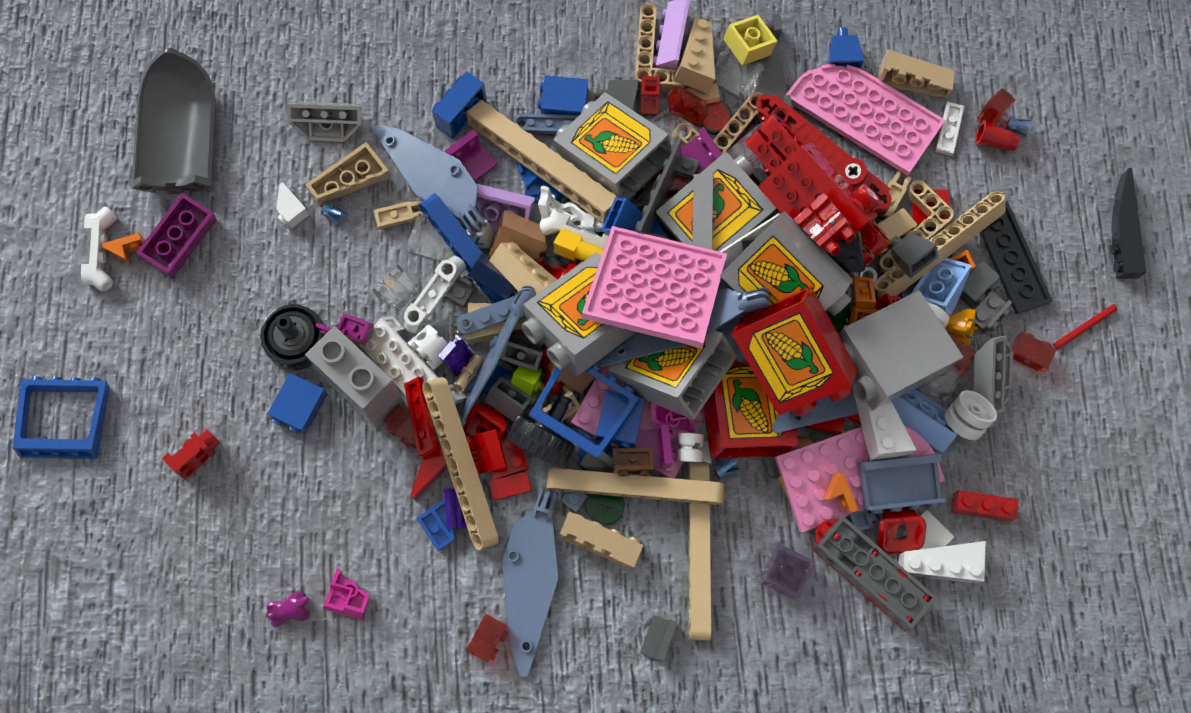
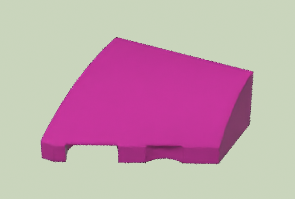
M649 402L654 423L660 425L669 424L671 428H679L689 433H695L693 419Z
M336 569L323 609L362 620L370 595L364 590L359 589L354 581H349L342 575L340 569Z

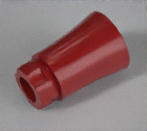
M984 120L978 128L975 145L1015 151L1020 141V135Z

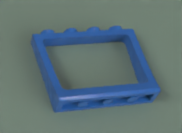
M592 365L585 370L629 399V404L600 444H595L542 410L543 403L563 370L556 367L529 416L598 458L637 403L639 397L633 394L635 390L629 386L624 385L621 387L616 384L618 380L613 376L607 374L605 377L600 374L601 369L597 366Z
M33 376L31 379H21L13 449L20 458L98 459L110 389L107 381H101V379L91 377L89 380H82L78 377H71L70 380L51 377V380H44L38 376ZM34 391L98 392L88 438L28 439L27 426L30 394Z

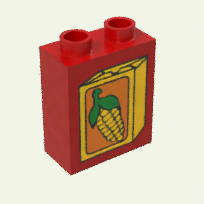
M812 287L775 302L769 308L758 310L740 318L731 333L779 416L793 411L795 416H801L816 406L815 401L827 396L832 402L838 401L848 396L853 390L852 384L858 369Z
M735 360L703 406L710 459L775 457L792 451L798 445L796 429L780 433L772 431L771 427L779 415L749 363L745 364L743 361L739 363Z

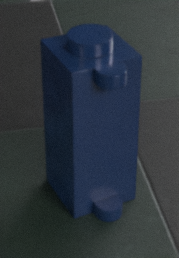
M481 253L467 276L469 278L472 277L499 294L504 300L508 299L511 294L515 296L518 290L489 261L490 258Z

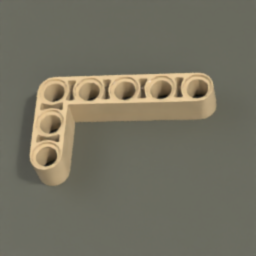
M646 3L640 9L635 80H639L638 89L641 90V76H660V79L665 80L660 82V92H669L676 88L684 89L687 87L686 85L674 81L677 70L652 68L656 7L653 4Z
M752 93L714 138L713 142L721 154L727 151L757 114L756 106L751 103V100L757 101L762 94ZM740 113L745 114L747 120L742 119ZM681 123L673 131L672 138L675 142L678 138L682 139L683 147L700 134L687 123ZM729 127H734L736 133L730 132ZM678 130H683L686 137L680 136ZM718 140H722L725 147L719 146Z
M919 180L913 182L910 186L909 198L928 218L909 234L914 233L926 240H930L952 223L954 212L926 183ZM918 189L921 190L923 193L916 194L914 193V190ZM933 202L935 206L930 207L926 203ZM947 215L949 218L944 220L940 216ZM933 227L935 231L929 232L925 228ZM892 249L880 259V273H886L891 269L885 268L883 266L884 263H891L893 265L891 268L897 265L893 260Z

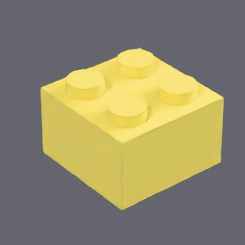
M759 15L729 24L723 38L742 66L770 56L777 44L776 38Z

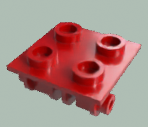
M497 429L466 437L478 475L507 467Z

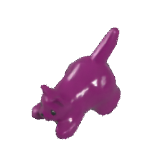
M298 591L288 595L285 600L270 602L267 605L266 617L272 620L271 625L273 627L280 626L289 619L304 621L310 615V611L305 606L309 602V597H306L303 591Z

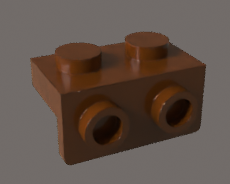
M613 448L612 450L613 473H618V476H630V473H638V476H649L655 470V465H653V448Z

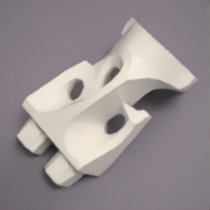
M541 186V197L538 202L541 220L550 217L553 208H557L572 214L569 222L595 234L603 232L601 231L603 223L585 210H581V207L572 200L566 204L558 202L555 195L551 194L549 187Z

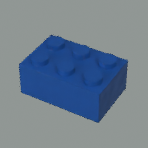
M468 71L463 76L460 75L455 85L445 92L444 98L433 106L432 113L436 128L454 139L467 124L466 112L479 101L483 100L486 102L484 83Z

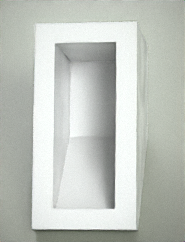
M283 182L279 184L276 206L279 213L278 219L284 226L288 224L292 229L308 217L309 214Z

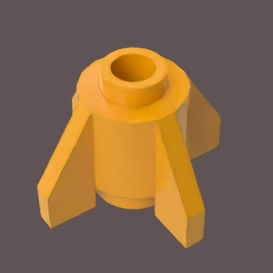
M966 309L951 315L950 321L945 328L949 336L962 347H970L971 338L967 336H972L974 330H978L979 327L975 326L974 321H971V319H975L976 310Z

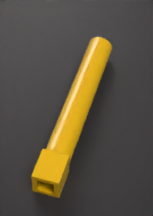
M564 228L560 230L553 242L554 253L573 261L576 258L585 261L596 252L602 256L604 251L603 248L584 241L583 236Z

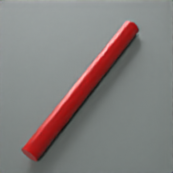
M1112 304L1053 343L1056 350L1060 349L1117 311V307Z

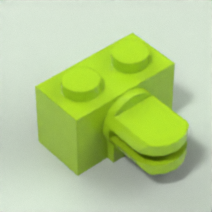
M519 365L513 374L511 383L533 398L530 404L533 406L538 398L536 392L539 391L542 385L540 378L543 368L539 367L535 371Z

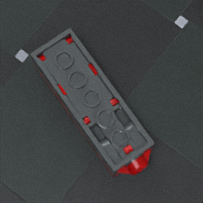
M841 516L838 520H824L815 530L816 545L811 550L904 631L913 629L937 600L933 593L844 516Z

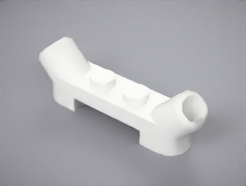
M108 207L101 208L96 214H86L84 219V229L91 235L89 264H81V281L85 286L94 285L101 292L109 290L113 285L112 278L103 271L107 258L102 243L108 242L106 229L117 220V216Z
M553 208L550 217L542 219L540 222V229L546 236L559 232L564 228L583 236L584 241L603 249L609 237V233L605 232L601 237L569 222L572 215L557 208Z
M452 256L448 260H443L437 266L434 276L416 301L411 303L404 313V327L409 332L417 334L423 329L425 322L455 280L465 271L466 266L462 259Z

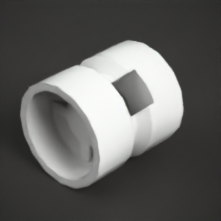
M679 433L678 444L681 448L677 451V461L702 463L703 451L700 447L704 446V435Z

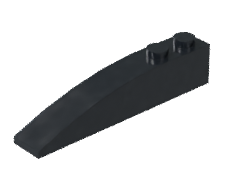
M1128 168L1121 175L1113 206L1111 254L1114 256L1113 270L1116 273V279H1139L1146 273L1132 168Z

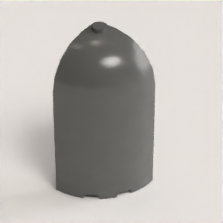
M174 48L164 49L150 61L139 86L136 107L132 189L156 193V190H168V194H181L183 190L192 189L193 192H197L211 187L215 118L214 85L207 71L196 60L184 53L178 52Z

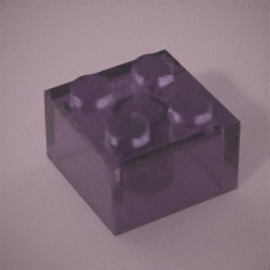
M778 543L774 547L759 582L796 600L803 590L815 561Z

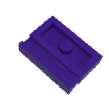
M455 335L456 339L453 342L450 341L438 357L449 371L457 377L462 368L466 367L469 363L468 359L474 354L463 339Z
M445 489L447 529H468L455 489Z

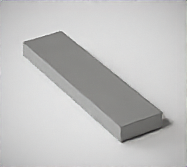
M694 174L692 245L712 250L714 175Z

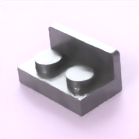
M458 276L444 298L464 308L475 291L473 280L467 276Z
M991 291L975 308V319H971V321L975 322V326H979L978 329L982 333H985L988 329L992 331L999 324L997 319L1000 316L1004 318L1011 310L1009 306L1012 301L1009 300L1006 303Z

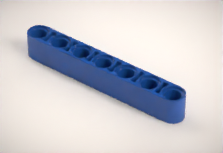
M433 193L420 202L418 206L454 255L464 261L466 270L469 273L482 252L436 193ZM475 280L492 304L504 300L502 296Z

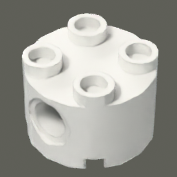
M427 325L407 344L414 351H417L419 353L418 356L434 371L443 363L438 355L448 343L442 336L437 335L438 332L433 327Z

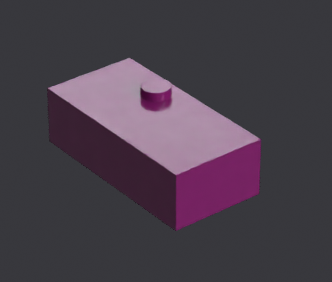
M181 193L136 254L140 259L173 279L217 219L213 212Z

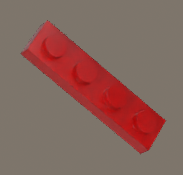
M418 376L405 383L404 386L418 456L425 457L438 450L431 414L423 393L424 378Z

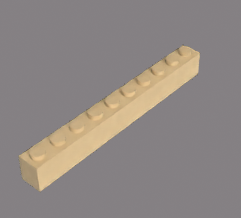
M483 100L466 112L467 124L604 224L615 197H617L616 194L609 192L600 183L591 179L588 174L581 172L574 164L563 159L559 153L549 149L545 143L538 141L531 133L524 131L517 123L510 121L504 114L499 113L492 105L485 103Z

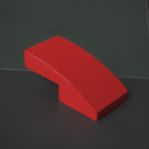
M641 76L640 114H659L660 76Z

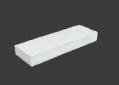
M946 102L942 117L945 122L939 130L935 152L953 156L965 106Z

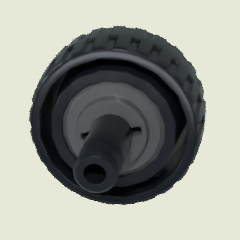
M300 304L283 305L273 310L263 322L260 330L262 348L270 360L279 367L290 370L308 368L312 363L305 354L325 335L320 333L321 328L316 327V323L324 325L323 321L309 307Z
M559 393L547 414L561 422L572 399ZM523 416L517 417L507 435V440L560 469L565 468L575 449V445L561 437L560 434L539 421L535 423Z

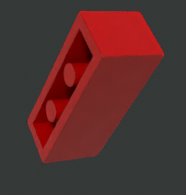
M958 490L952 496L951 513L1010 523L1017 519L1019 499Z

